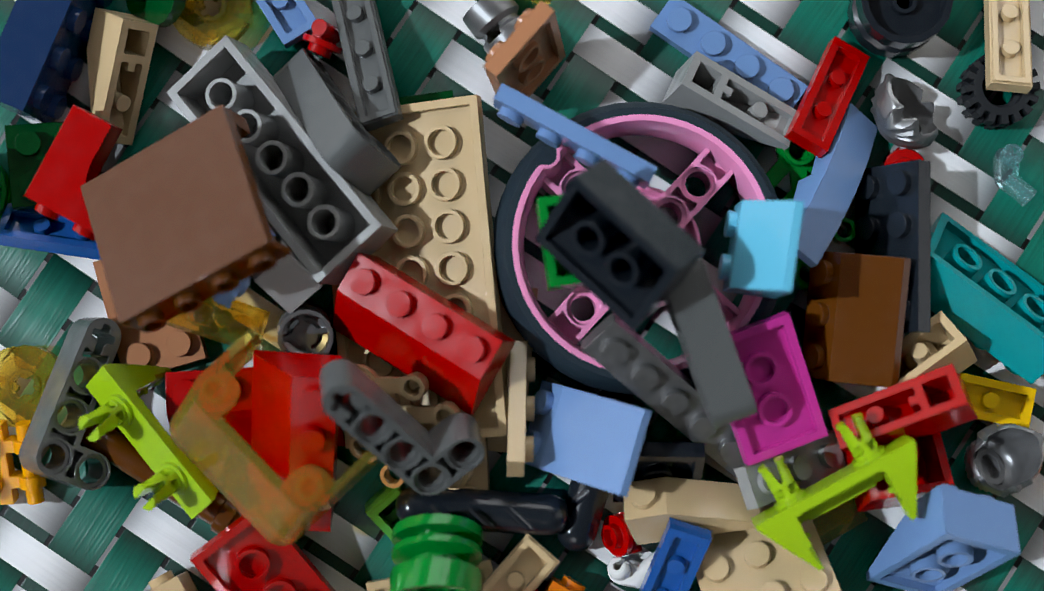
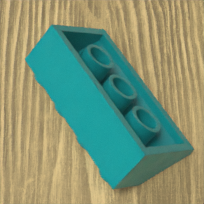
M942 212L931 226L930 310L935 314L942 311L956 328L970 339L975 347L987 351L1002 362L1009 372L1019 375L1030 384H1033L1044 374V285Z

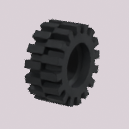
M985 55L969 65L968 69L962 72L959 77L962 81L956 85V92H961V96L956 101L958 106L964 104L966 109L961 113L965 118L969 115L974 117L971 122L972 124L979 126L983 123L985 124L984 129L992 130L998 127L999 130L1013 125L1030 114L1033 110L1031 106L1036 104L1039 96L1034 95V93L1041 89L1040 82H1034L1028 94L1012 92L1009 102L1005 105L992 104L986 99L983 92L985 82ZM1035 68L1032 70L1033 78L1038 75Z

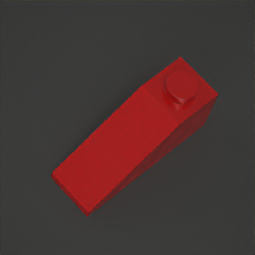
M953 363L827 410L840 449L843 452L850 450L835 425L842 421L855 437H858L851 415L856 413L862 414L863 420L877 445L890 443L904 434L910 438L936 434L978 418L964 381Z

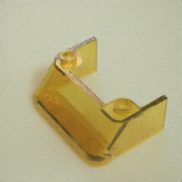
M250 328L196 379L172 417L169 433L172 441L268 542L279 546L293 544L302 537L378 461L368 450L336 482L323 469L313 465L302 466L296 469L284 481L278 477L222 418L236 405L239 399L240 388L234 375L253 358L254 350H262L265 347L261 339Z

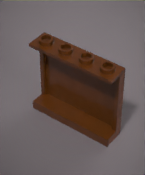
M222 104L80 186L119 324L144 333L158 331L165 327L170 319L181 313H188L199 309L203 305V301L218 293L234 290L239 286L240 281L255 273L266 272L274 268L277 261L292 254L289 247L274 240L241 141L243 137L250 134L247 121L244 117Z

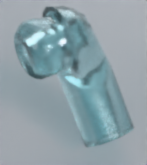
M1007 144L1004 148H999L993 157L994 182L1020 205L1025 206L1035 196L1037 190L1019 177V164L1024 158L1023 150L1016 144Z

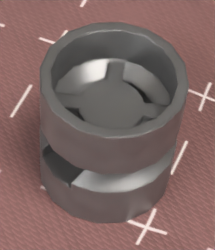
M479 0L464 15L463 22L476 39L485 40L483 47L488 54L497 42H505L514 32L515 23L520 17L517 15L519 6L515 0Z
M304 302L291 314L286 310L281 314L277 324L278 345L282 352L324 355L329 353L333 344V329L324 310L315 304Z

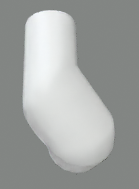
M655 552L642 562L624 557L612 558L607 565L609 578L618 585L640 589Z

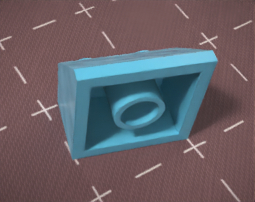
M742 200L735 205L734 211L728 210L724 225V236L730 237L728 254H721L718 266V279L724 280L723 291L775 299L792 292L804 202L792 200Z

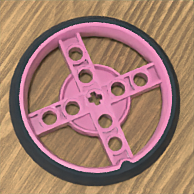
M624 102L598 107L570 119L606 140L624 136H649L678 143L699 154L666 191L649 186L645 190L639 186L636 188L659 209L668 207L674 210L678 218L677 225L701 246L700 232L693 217L726 181L733 187L740 201L778 200L769 178L752 153L723 127L690 110L656 102ZM540 140L524 156L509 178L495 215L493 228L494 258L499 294L514 326L524 340L552 367L587 386L612 393L636 395L585 353L581 346L577 345L609 308L587 287H576L548 318L534 296L529 283L524 257V236L528 216L539 190L542 187L550 196L563 195L566 186L572 181L573 177L586 170L572 156L576 153L575 151L560 144L559 148H554ZM696 177L702 180L705 185L704 196L697 197L691 195L686 189V179ZM713 286L729 332L770 317L778 299L743 295L737 308ZM584 298L591 302L594 309L591 319L580 321L572 315L571 304L575 299ZM662 302L659 307L666 305L665 302ZM684 354L668 359L694 382Z

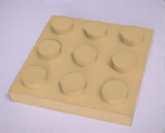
M776 501L761 507V512L774 506ZM809 519L800 525L805 533L809 532L811 535L809 541L824 566L822 570L816 569L757 531L756 528L712 534L711 543L696 574L701 591H842L813 520L810 521Z

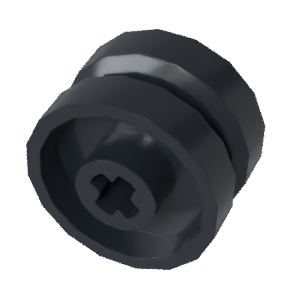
M850 0L847 11L849 27L858 43L872 54L887 58L908 56L923 47L940 32L950 18L954 0Z

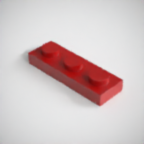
M835 36L825 48L785 134V138L819 158L826 154L870 56Z

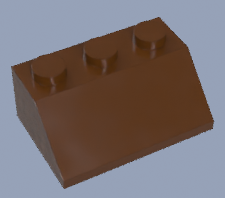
M825 251L818 265L810 268L802 354L810 378L887 388L898 384L910 258Z

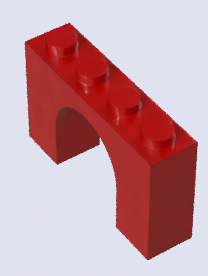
M73 105L24 195L37 202L34 209L57 221L60 216L65 217L75 223L72 227L73 231L96 241L80 186L100 175L102 167L123 129L86 109Z

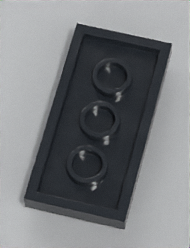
M918 159L865 168L855 194V254L911 259L903 333H930L931 161Z

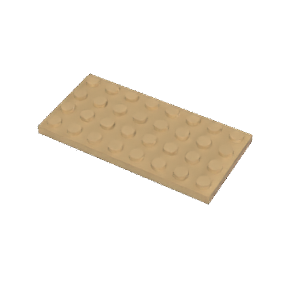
M475 94L400 105L403 120L368 132L380 141L401 165V168L371 195L398 229L395 234L371 255L378 256L503 333L494 258V233L481 97ZM332 285L334 310L339 285ZM336 330L338 356H342L343 360L368 366L378 376H407ZM505 361L476 412L472 415L478 422L482 438L508 436L509 399ZM409 380L410 389L414 392H420L419 384L415 380ZM428 389L425 395L415 401L406 399L401 393L388 394L399 405H439L441 402L447 401L430 389ZM441 409L440 411L443 419L451 415L448 410ZM420 423L428 431L435 426L433 423ZM344 430L345 447L347 449L353 436Z

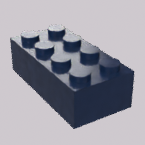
M16 0L0 36V106L38 123L55 122V120L60 119L67 106L66 95L72 82L77 81L83 70L84 63L82 58L87 49L95 7L104 9L109 7L113 0Z

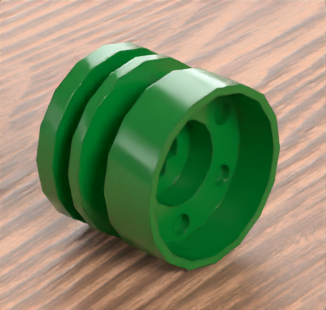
M443 513L415 515L395 524L392 529V542L394 546L391 550V558L396 566L390 572L389 591H482L481 570L477 568L483 557L481 550L483 533L480 525L473 520L459 515Z

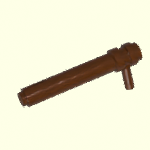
M99 424L86 428L80 446L101 453L108 459L111 465L141 483L155 475L121 430L114 428L97 441L92 442L87 440V438ZM218 490L215 500L197 517L211 525V531L219 534L250 509L246 507L247 502L233 494L229 497ZM173 495L167 498L168 500L172 501L173 503L181 507V505L177 502Z

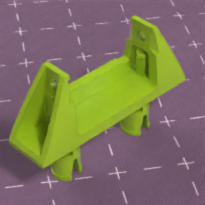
M104 364L85 386L101 407L80 417L78 420L79 429L83 430L99 424L87 438V440L95 442L109 431L118 427L155 473L154 476L134 487V499L153 492L154 496L142 507L144 510L150 511L173 495L193 520L215 500L233 447L229 443L217 453H213L204 460H199L198 464H193L140 398L142 395L148 394V390L161 384L165 380V372H172L170 368L134 364Z
M861 413L851 415L858 437H855L842 421L835 425L852 453L854 460L851 464L813 485L800 489L784 462L785 459L781 455L773 458L780 480H777L764 463L757 468L774 496L776 503L771 508L751 518L755 528L818 570L824 569V566L809 541L810 533H805L800 524L808 519L811 521L874 487L876 482L885 479L889 486L887 490L895 495L905 515L910 520L917 518L916 442L904 434L884 446H878Z

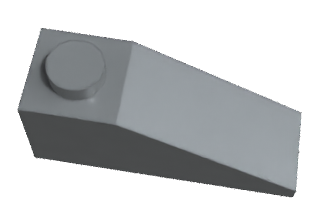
M698 51L676 71L662 101V104L677 106L704 116L723 127L732 135L783 150L787 149L791 141L785 138V134L797 111Z

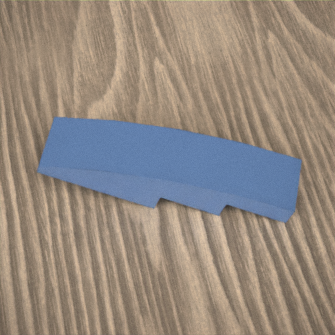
M849 103L828 152L821 158L815 156L811 175L798 181L793 201L804 202L797 257L810 268L818 265L840 227L858 189L877 133V126L852 103Z

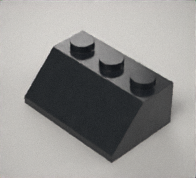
M605 159L573 177L535 237V240L633 331L683 282L706 251Z

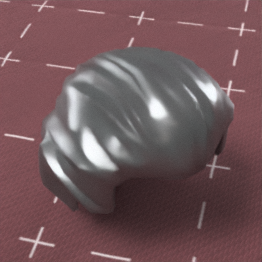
M890 73L885 75L883 83L878 85V88L875 90V96L871 99L873 106L870 111L874 115L880 134L889 143L899 147L921 149L930 146L939 132L933 123L934 104L932 102H921L923 94L921 88L907 79L895 77Z
M991 424L977 433L976 440L971 442L966 448L964 463L967 478L972 485L980 490L991 492L1003 498L1008 494L1020 492L1025 487L1033 484V480L1040 473L1043 458V435L1016 424Z

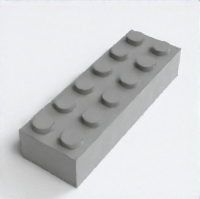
M225 35L166 92L189 122L221 104L246 119L250 134L243 137L241 141L267 219L318 283L339 285L358 252L373 254L398 231L397 227L371 196L360 191L325 162L273 76L247 45Z

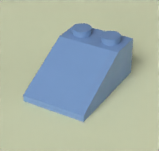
M542 380L540 390L535 395L534 422L529 423L528 430L525 432V436H534L533 462H525V464L619 496L627 497L652 411Z
M950 484L933 487L930 492L917 499L916 519L910 520L904 515L866 572L867 581L906 591H953L1021 554L1014 505L994 500L990 495H977L962 491Z

